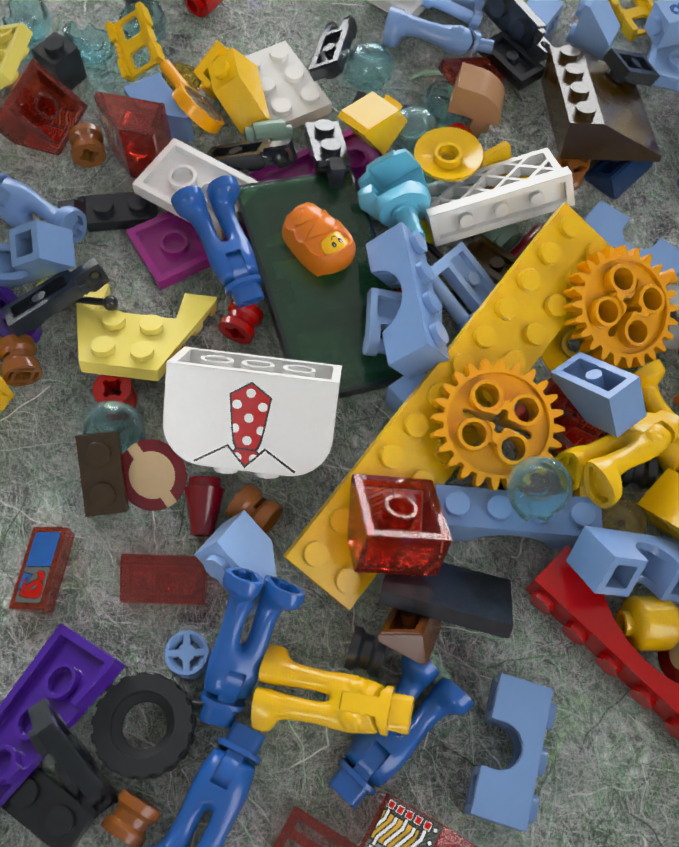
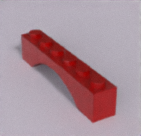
M566 545L525 588L531 595V602L541 612L547 615L551 614L563 625L562 630L570 640L578 645H584L596 656L595 661L597 665L608 675L618 677L630 688L629 694L639 705L648 710L652 709L665 721V729L674 738L679 740V684L667 678L649 664L628 642L614 620L604 594L594 593L566 562L572 550Z

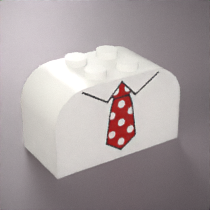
M183 347L166 362L163 430L166 440L173 451L182 459L192 464L214 467V471L218 473L233 474L237 473L238 470L254 472L257 477L274 479L279 477V475L299 476L309 473L324 462L332 446L342 365Z

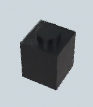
M56 31L31 49L41 79L61 94L66 95L87 78L79 47Z

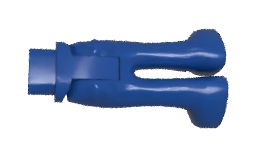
M224 175L209 183L206 189V199L223 230L227 242L219 239L207 209L205 196L199 186L191 185L179 189L171 197V203L176 213L188 220L194 227L216 278L225 287L226 296H232L236 307L239 309L259 303L265 297L260 287L263 280L258 272L253 249L235 213L234 206L240 194L239 183L234 176Z
M237 567L226 568L223 577V587L228 592V602L220 632L209 657L204 687L200 693L203 706L199 719L204 723L225 728H231L237 712H243L245 708V700L249 698L258 681L261 662L268 649L273 628L280 614L283 611L297 610L303 604L306 595L304 590L283 579L266 575L263 580L257 572ZM260 594L249 635L246 641L241 644L240 637L244 623L253 605V600Z
M403 655L402 676L395 687V693L414 696L415 701L422 691L440 674L438 668L430 660L427 665H422ZM441 677L418 710L413 714L408 735L389 731L387 736L380 735L379 731L374 734L357 733L346 751V758H340L337 761L341 767L328 781V784L348 804L356 809L368 793L371 796L375 795L374 785L379 788L403 767L422 739L440 719L446 715H464L474 705V702L459 686L451 680Z
M234 720L226 738L219 737L217 743L220 748L215 747L198 770L176 819L165 837L158 844L144 847H188L202 816L207 810L211 811V817L196 847H223L228 833L247 799L254 778L255 766H258L262 760L257 754L266 737Z

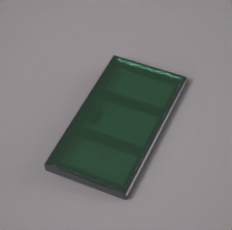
M350 169V172L344 173V188H330L326 173L324 172L239 185L240 194L236 201L238 215L244 234L253 249L257 261L258 272L263 280L261 287L284 359L342 365L338 399L387 388L404 375L388 366L386 354L378 353L374 357L364 355L362 352L366 327L367 293L371 287L395 292L397 290L396 288H390L370 271L366 243L376 238L377 235L369 214L360 209L358 203V191L360 189L353 170ZM306 202L313 203L321 209H325L330 216L338 219L344 225L356 244L355 257L347 268L340 272L317 277L301 264L289 249L282 236V226L285 218L294 208ZM381 330L380 338L383 339V331Z

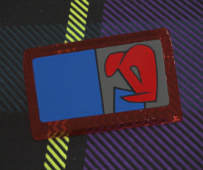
M61 526L33 527L9 605L10 610L52 616L75 538L74 533L69 528Z

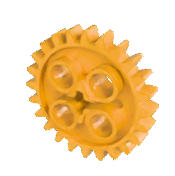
M626 245L616 248L609 246L588 255L586 261L576 265L579 272L570 275L568 278L574 287L564 290V294L572 298V303L564 305L563 309L572 312L573 317L568 319L565 325L576 326L577 330L572 334L571 339L582 338L583 343L580 347V352L593 350L591 357L603 360V362L620 369L644 366L645 362L656 360L655 353L666 351L663 341L674 338L667 328L678 325V322L670 317V312L679 310V306L670 304L669 300L677 293L673 290L667 291L665 287L671 280L670 276L664 278L659 276L663 265L650 266L652 261L651 254L640 257V249L638 247L628 251Z
M501 357L496 361L494 368H492L488 358H484L479 363V371L470 362L464 367L465 376L458 371H455L450 376L454 386L444 383L439 390L446 399L436 398L432 403L441 413L433 414L429 418L430 422L440 425V429L430 434V438L442 439L443 445L435 453L449 454L450 458L444 467L447 469L457 464L460 467L457 475L458 480L464 479L469 474L473 475L472 487H479L484 479L487 480V487L490 491L497 490L500 480L505 490L514 489L515 479L521 486L530 484L529 473L535 477L544 474L540 463L546 465L554 463L555 459L548 450H556L562 447V444L554 439L553 435L565 431V427L554 424V419L564 413L563 410L551 409L550 406L558 398V395L551 394L545 396L543 390L549 382L547 380L538 384L533 382L536 373L534 368L525 375L521 374L520 361H517L510 369H507L505 358ZM476 390H485L489 393L492 399L491 407H483L476 401ZM516 403L522 404L528 409V422L521 421L515 415L514 407ZM463 410H468L469 413L479 418L466 417L462 412ZM495 416L499 418L498 425L504 427V429L498 432L494 431L495 424L489 421ZM464 427H472L477 431L479 435L477 446H470L464 441L462 436ZM515 430L528 432L530 438L526 439L525 436L515 432ZM504 440L510 441L516 447L517 457L514 461L507 459L502 453L501 448Z

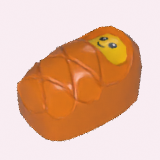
M306 202L298 205L286 216L282 226L283 239L300 263L315 276L340 272L352 263L356 253V244L353 237L338 219L330 216L325 209Z

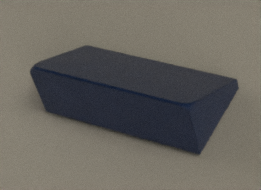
M600 160L587 171L584 179L608 197L617 199L652 167L653 162Z

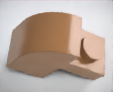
M465 62L462 63L452 89L448 112L468 117L466 127L470 128L477 139L481 133L486 134L490 125L498 127L500 124L505 98V89L502 82L495 74L484 68Z

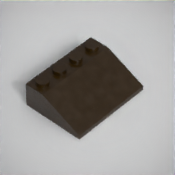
M572 45L550 47L541 83L559 158L660 162L662 155L637 85L614 81L607 72L609 69L607 64L582 48Z

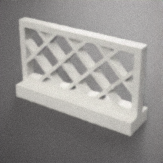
M548 147L481 167L472 176L460 181L447 182L439 180L427 184L431 196V206L429 209H426L427 215L425 217L431 230L435 247L554 212L565 202L569 206H574L572 172L568 166L561 168ZM543 162L540 166H534V164ZM501 174H508L506 177H505V176H498V175H501ZM520 175L530 176L528 179L519 178ZM468 184H474L472 187L465 186ZM487 185L495 186L494 189H484ZM439 193L441 194L439 197L432 196ZM453 196H461L458 200L451 199Z

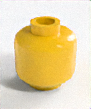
M633 595L624 600L620 610L615 615V621L628 642L638 652L667 651L673 649L679 642V607L672 601L660 600L656 595Z

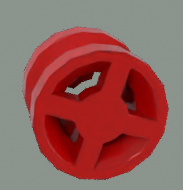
M232 299L227 307L228 315L222 317L218 324V329L225 337L234 342L250 344L255 336L254 328L261 324L264 314L255 304L238 309Z
M100 375L95 380L92 389L93 395L105 415L111 418H122L133 412L138 399L129 378ZM120 389V392L114 393L112 390Z

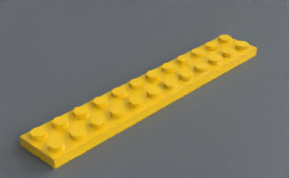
M566 202L556 209L447 347L450 360L439 362L428 371L282 556L344 609L351 610L387 562L389 556L393 554L401 543L398 541L349 539L352 481L428 487V507L434 498L436 484L444 485L458 467L457 464L447 469L444 467L450 458L449 454L435 453L443 445L442 439L430 438V434L440 429V425L430 422L429 418L433 414L441 413L432 403L436 398L446 399L439 390L444 383L454 386L450 376L455 371L465 376L464 367L470 362L479 371V363L484 358H488L492 368H494L496 361L501 357L505 358L507 369H510L513 364L520 361V373L523 375L528 373L572 315V312L563 309L564 305L572 303V298L565 295L564 290L574 287L568 278L570 275L579 272L576 265L586 261L588 255L610 246ZM476 390V401L483 407H491L492 399L489 393L485 390ZM463 410L462 412L466 417L479 418L469 413L468 410ZM466 426L463 428L462 436L464 441L470 446H474L479 439L477 431L472 427Z

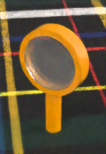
M170 60L162 61L159 68L175 88L172 93L175 102L197 125L205 131L216 135L225 124L220 113L203 95L188 85Z

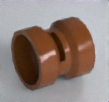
M11 334L0 339V361L3 362L0 371L7 385L26 386L38 381L42 377L41 364L34 357L37 353L33 337L27 334H22L19 337Z
M248 483L234 496L227 508L226 515L232 518L245 510L267 534L280 518L284 508L274 499L267 500L262 496L260 488L253 483Z

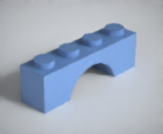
M400 222L366 243L371 273L392 289L402 288V299L397 315L382 332L388 366L411 380L431 370L439 362L450 360L446 343L449 342V337L440 320L439 311H441V303L434 293L432 285L434 273L427 263L425 252L428 250L426 241L418 231L413 232L403 222Z
M436 484L434 498L429 506L428 538L471 541L485 536L511 535L539 540L551 549H563L566 545L572 549L584 526L603 528L602 508L595 505L589 497L499 489L490 491L487 488Z

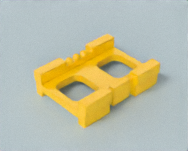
M608 0L620 24L621 31L629 42L634 41L636 37L647 35L646 30L639 29L633 20L640 18L648 19L654 5L651 0H633L637 7L623 9L620 6L619 0Z
M140 1L135 4L136 10L115 23L108 21L104 24L109 40L114 43L115 51L118 53L117 57L119 59L116 61L121 76L131 82L136 81V77L165 60L161 45L157 43L154 30L151 28L154 25L149 10ZM137 18L140 32L126 40L123 26ZM147 47L150 61L136 69L133 55L142 48Z

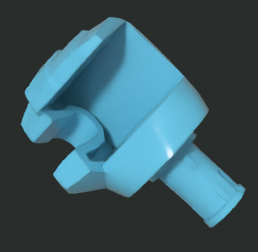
M407 149L391 150L366 166V172L358 179L361 189L358 191L360 209L390 228L403 222L413 232L418 231L425 239L426 235L423 232L420 220L427 215L426 209H429L431 206V196L422 167Z

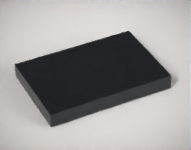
M395 550L389 556L379 598L380 605L502 638H510L514 626L511 580Z

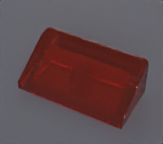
M121 554L120 602L205 605L208 573L196 556Z

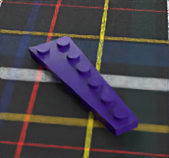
M61 623L0 704V808L46 757H42L37 752L29 739L28 732L33 729L28 709L46 697L71 729L96 699L112 685L114 679L125 667L116 658Z

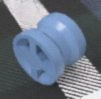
M190 630L181 631L172 636L167 642L164 651L165 662L169 669L176 676L185 680L197 679L206 673L211 649L204 637Z

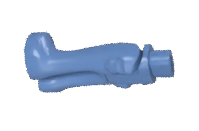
M391 6L384 27L382 46L395 48L401 44L404 37H416L439 47L447 53L464 55L468 52H473L472 57H476L478 52L492 54L495 40L481 38L482 32L464 25H443L427 21L412 15L404 9Z
M0 173V218L8 225L15 228L33 221L32 214H36L47 223L71 229L73 232V242H80L84 238L87 229V219L82 211L73 206L57 208L29 186L12 179L6 173Z

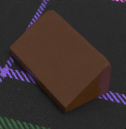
M392 608L378 634V640L380 643L415 662L427 665L442 623L436 619Z

